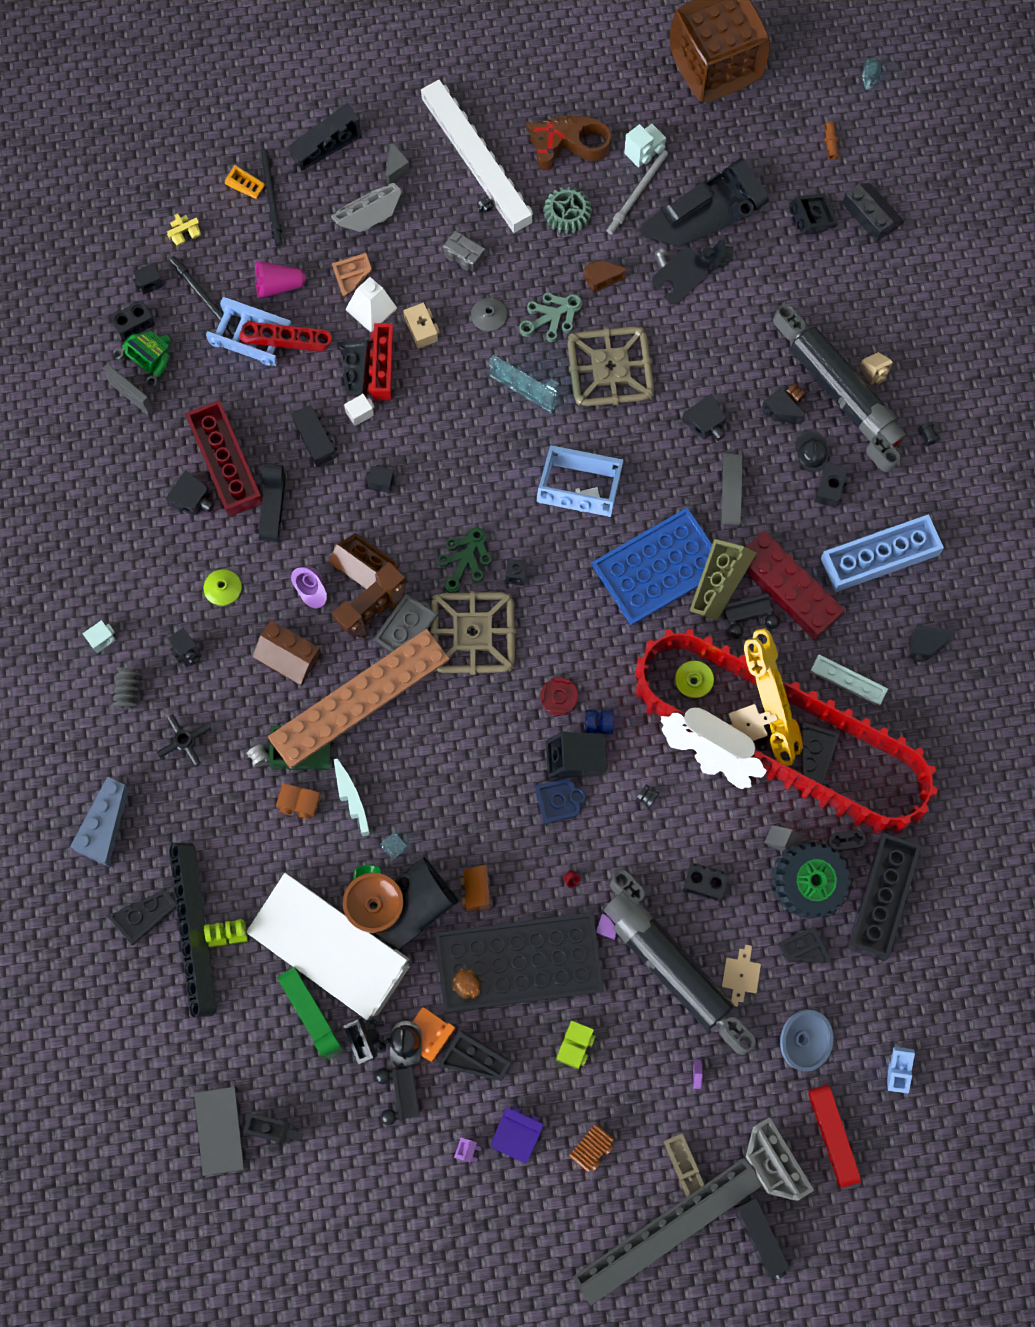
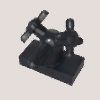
M370 1017L364 1022L363 1018H360L343 1026L358 1064L377 1057V1053L386 1051V1045L390 1043V1038L388 1037L384 1042H381L379 1040V1033L376 1031V1026H384L383 1021H376L373 1017Z

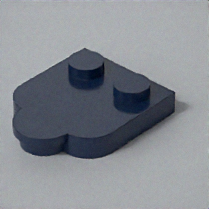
M568 779L539 784L534 787L543 824L576 817L580 811V806L586 801L585 792L580 788H575L573 782Z

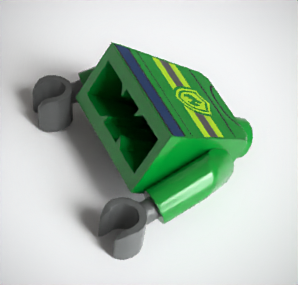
M152 331L132 334L122 345L123 348L115 349L113 354L116 358L118 357L119 362H124L128 356L149 375L153 373V376L146 379V384L149 386L151 381H155L152 388L156 389L159 386L157 379L162 376L168 364V345L171 343V340L166 334L158 337Z

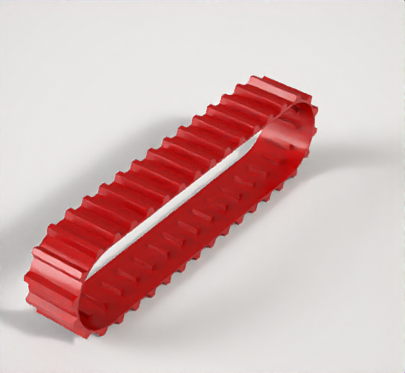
M668 629L665 630L664 637L659 640L653 641L650 639L646 644L644 657L638 658L635 677L639 680L635 694L637 698H643L647 705L646 713L649 715L656 713L660 717H670L672 713H679L683 717L685 716L684 712L655 696L649 689V681L646 682L644 674L648 672V662L651 659L654 660L657 654L671 649H682L695 653L757 686L756 676L752 675L749 671L746 655L742 654L738 658L729 653L730 647L727 645L720 649L712 645L713 638L708 636L703 640L694 636L692 629H688L685 634H674ZM782 681L788 703L803 709L908 765L916 774L917 780L920 783L921 792L918 798H921L919 807L916 805L910 811L912 814L904 817L902 814L897 818L879 815L869 810V808L852 801L850 798L833 791V789L819 784L816 780L810 779L798 773L795 769L793 770L755 750L750 758H757L761 761L763 768L767 770L766 779L771 781L776 777L784 781V788L787 790L794 786L802 791V798L806 799L811 795L819 800V807L824 808L830 805L836 809L838 817L841 818L844 814H847L854 818V825L858 827L864 823L871 826L874 834L893 829L898 834L909 825L910 821L917 823L929 810L926 804L933 799L938 791L932 785V775L936 772L935 766H928L926 760L922 757L924 750L922 748L914 750L907 746L906 738L902 736L897 740L888 736V729L885 727L879 731L870 726L868 718H865L863 721L853 718V711L847 709L845 712L836 709L835 701L831 699L827 703L817 699V692L815 691L807 694L799 690L800 683L796 681L791 685ZM689 728L686 729L687 732L694 733Z

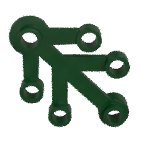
M472 528L468 532V536L459 539L450 538L446 541V547L449 551H454L459 546L469 544L466 550L448 556L442 554L438 557V564L441 567H446L450 563L461 560L452 578L447 579L445 582V589L448 593L459 592V580L468 563L472 571V579L475 582L483 580V572L479 570L473 554L477 546L481 556V564L483 566L491 564V556L487 554L484 546L486 533L482 528ZM475 534H479V535H480L479 538H474L473 536H474ZM454 542L455 546L450 547L448 544ZM484 557L489 558V561L484 562L482 559ZM442 558L447 559V562L441 563L440 560ZM479 573L481 577L475 578L474 575ZM451 582L456 583L454 587L449 586Z

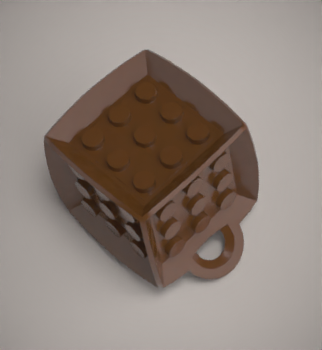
M692 0L676 9L670 30V47L683 78L697 99L703 103L734 93L760 79L769 57L770 38L751 0Z

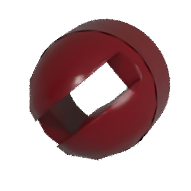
M569 870L567 874H564L563 880L569 888H573L579 884L581 877L577 872Z

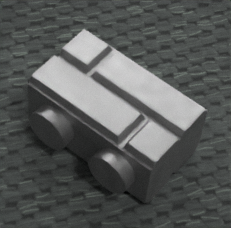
M457 231L453 232L450 239L443 246L444 256L449 261L455 260L458 262L460 267L466 271L469 269L474 272L486 256L483 247Z

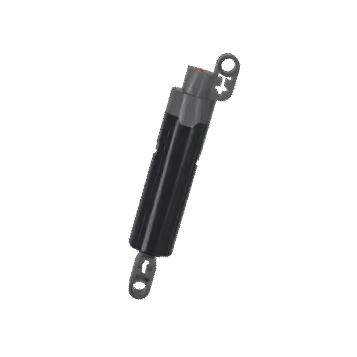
M780 305L773 318V323L788 340L794 341L790 351L870 441L866 448L868 456L882 471L891 472L900 460V454L896 448L906 437L904 431L897 425L898 419L817 327H811L804 331L806 327L805 322L790 305Z
M624 870L617 871L610 881V887L617 896L604 910L616 924L613 930L706 1031L718 1024L720 1026L719 1034L736 1053L745 1055L750 1052L756 1043L754 1036L737 1018H728L726 1016L734 1008V1004L641 904L645 895L643 888L628 872ZM616 879H622L625 885L618 884ZM729 1026L733 1028L731 1031L727 1029ZM740 1040H745L748 1043V1048L743 1047Z

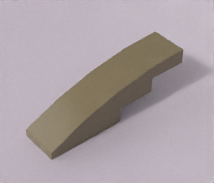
M682 1133L665 1140L664 1144L687 1198L703 1187L704 1183Z

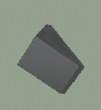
M390 144L385 174L387 185L395 182L410 171L409 161L394 144Z
M772 825L764 843L782 852L785 849H790L791 845L806 842V840L793 829Z

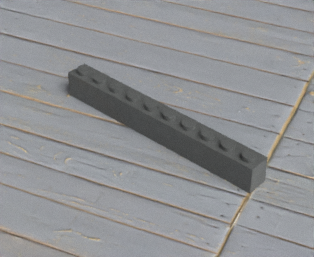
M744 1158L577 1273L573 1276L574 1281L589 1304H594L763 1185Z

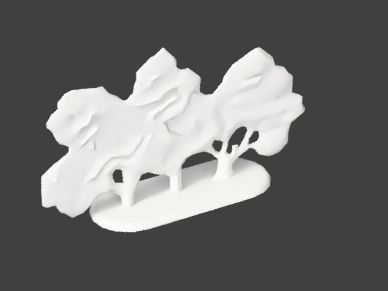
M691 708L685 713L684 717L679 713H672L670 717L661 716V722L664 725L662 731L667 737L670 747L680 750L694 749L697 752L695 758L701 764L700 768L703 773L715 775L722 771L729 782L740 789H744L745 787H751L749 776L762 778L767 772L759 759L750 758L755 752V745L752 739L701 708ZM689 728L694 733H689L686 729Z

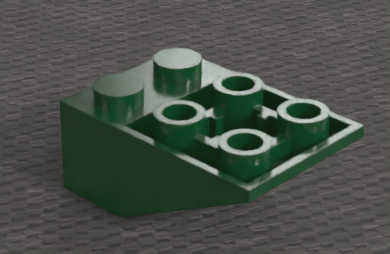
M271 726L270 734L282 726ZM270 742L269 765L271 769H290ZM331 742L292 769L330 770Z

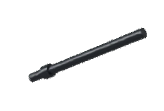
M263 149L261 150V157L272 221L271 232L274 234L275 245L281 246L282 226L278 219L268 150Z
M175 256L170 257L169 261L176 268L177 274L186 280L221 322L222 312L192 278L186 266L182 265ZM228 322L226 330L233 337L236 329Z

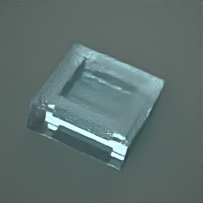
M395 832L380 844V847L392 860L408 848Z

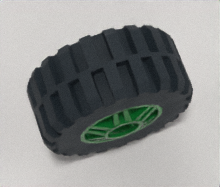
M806 841L795 843L790 846V849H785L781 852L783 856L777 857L775 861L778 864L777 867L772 868V874H775V879H771V885H774L776 890H773L775 897H779L778 902L781 906L786 907V910L790 913L807 918L827 917V914H833L837 911L836 907L843 906L845 903L843 898L849 896L850 891H847V888L852 885V880H848V875L851 874L850 868L845 867L848 862L844 857H840L841 853L837 849H832L831 845L821 842Z

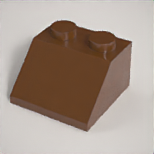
M487 865L464 870V876H460L461 888H465V895H462V907H466L467 913L490 911Z

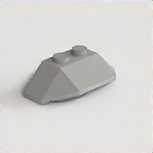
M391 183L343 206L331 217L339 226L358 232L369 230L371 226L384 222L388 217L392 216L401 195V189L394 183Z
M769 1117L754 1126L746 1158L767 1194L798 1201L814 1191L771 1118Z

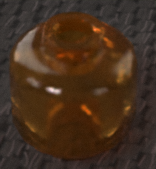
M461 969L451 980L453 982L452 989L462 999L470 997L474 999L481 992L479 988L481 980L470 969Z

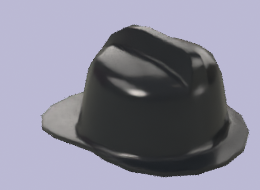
M805 431L798 436L796 448L800 465L809 472L821 471L826 462H828L824 438L815 431Z
M408 1020L401 1021L391 1031L390 1058L399 1069L414 1068L420 1061L422 1034L420 1028L414 1022Z

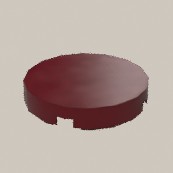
M555 677L546 682L540 693L543 708L556 716L570 713L578 702L577 688L570 680L563 677Z

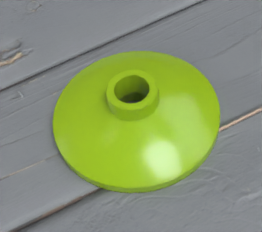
M226 569L212 572L204 582L206 598L218 606L232 604L238 599L242 590L239 577L234 572ZM220 583H225L223 588L218 587Z
M688 661L677 670L675 683L683 695L689 698H700L708 694L712 689L714 676L706 664L700 661ZM691 679H696V680H697V683H696V684H692V683L690 682V680H691Z

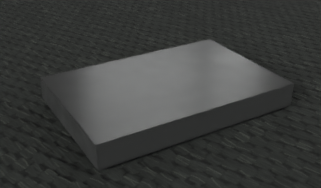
M109 364L103 367L109 383L149 417L154 413L148 397Z
M406 593L373 640L390 652H393L425 629L428 630L438 615Z

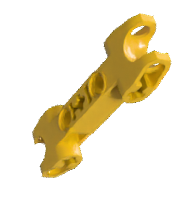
M766 628L758 629L754 632L753 639H747L745 642L746 661L750 673L756 676L765 712L769 711L771 715L776 714L778 719L769 723L772 731L770 743L777 761L785 766H790L795 760V755H800L803 749L801 732L798 723L792 719L782 678L777 668L778 652L776 645ZM758 634L766 636L767 642L765 644H762L758 639ZM754 643L753 652L749 648V644ZM794 743L798 745V750H794ZM786 751L790 756V760H783L781 752Z

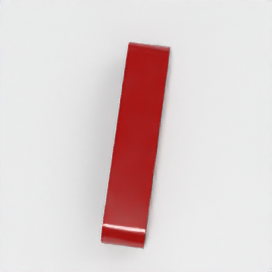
M246 322L242 325L240 331V339L246 344L318 352L326 351L332 339L330 333L326 330L258 322ZM250 330L253 335H247L244 331ZM268 332L271 334V337H265L263 333ZM286 334L290 339H284L281 335ZM304 336L308 339V341L304 342L300 339V337ZM322 338L326 343H320L318 339Z
M826 1084L808 1090V1095L839 1187L842 1189L861 1183L860 1175L829 1085Z

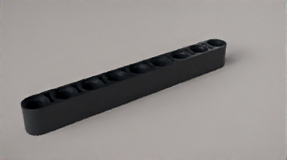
M172 843L169 855L189 1011L193 1018L212 1017L216 1013V1001L208 942H206L204 933L205 917L196 849L193 843Z

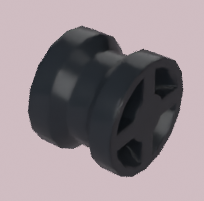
M646 784L636 801L644 803L645 807L650 809L657 799L659 792L652 791L650 786Z

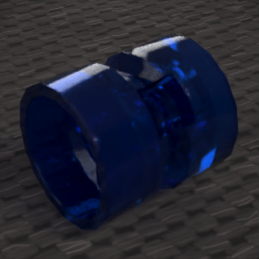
M602 709L601 712L585 710L586 733L601 732L602 734H613V709ZM596 718H600V726H595Z

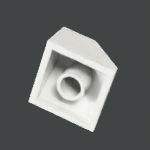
M371 277L357 288L346 308V311L370 332H374V323H383L397 310V307L385 290Z

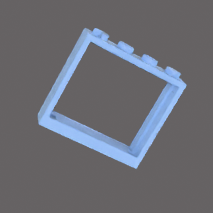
M550 445L538 488L537 502L611 517L623 459ZM552 465L614 477L609 499L547 487Z

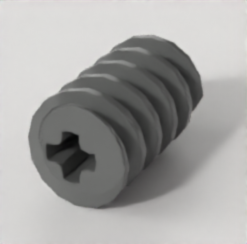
M117 668L119 672L116 674V677L119 680L115 681L117 687L114 688V693L117 695L113 696L115 702L112 703V707L120 710H130L131 707L137 705V703L132 702V699L138 698L133 692L139 691V688L134 687V684H140V681L136 680L135 677L141 676V673L129 668Z

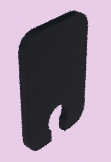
M686 247L678 252L653 276L652 284L659 290L665 281L671 282L674 285V290L664 298L670 304H677L707 276L708 268L693 250Z

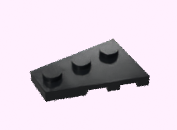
M371 341L337 342L338 348L341 350L340 360L344 366L343 377L347 395L360 396L364 394L366 396Z
M802 722L803 775L824 785L840 733Z

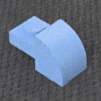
M893 1047L892 1058L888 1066V1091L909 1093L912 1079L911 1070L915 1055L914 1049Z

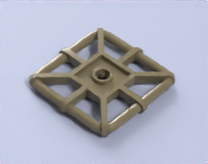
M604 327L602 330L576 332L568 336L569 373L572 377L576 404L579 406L613 404L614 406L618 405V403L644 401L654 396L651 368L653 362L650 358L648 339L643 327L613 329ZM635 334L624 347L611 348L609 336ZM604 337L606 349L593 350L579 339ZM640 338L643 360L629 361L627 352ZM575 345L591 356L592 365H577ZM609 363L615 365V367H613V370H609V368L606 366ZM644 367L647 388L631 378V368ZM593 372L594 382L581 395L579 374ZM629 384L641 394L617 396L616 385ZM610 385L612 396L587 399L597 387Z
M470 591V593L435 594L432 597L431 610L438 615V605H440L453 617L454 629H438L437 616L431 624L430 634L437 643L438 636H454V646L446 653L449 659L457 651H470V665H442L435 672L471 673V675H475L476 673H502L511 671L514 668L515 635L517 630L515 629L514 601L510 593ZM444 600H470V613H457ZM475 600H500L489 612L475 613ZM507 604V628H492V617ZM471 628H475V631H478V634H475V636H471L467 633V631H471ZM492 635H507V659L492 646ZM475 651H489L503 665H475Z

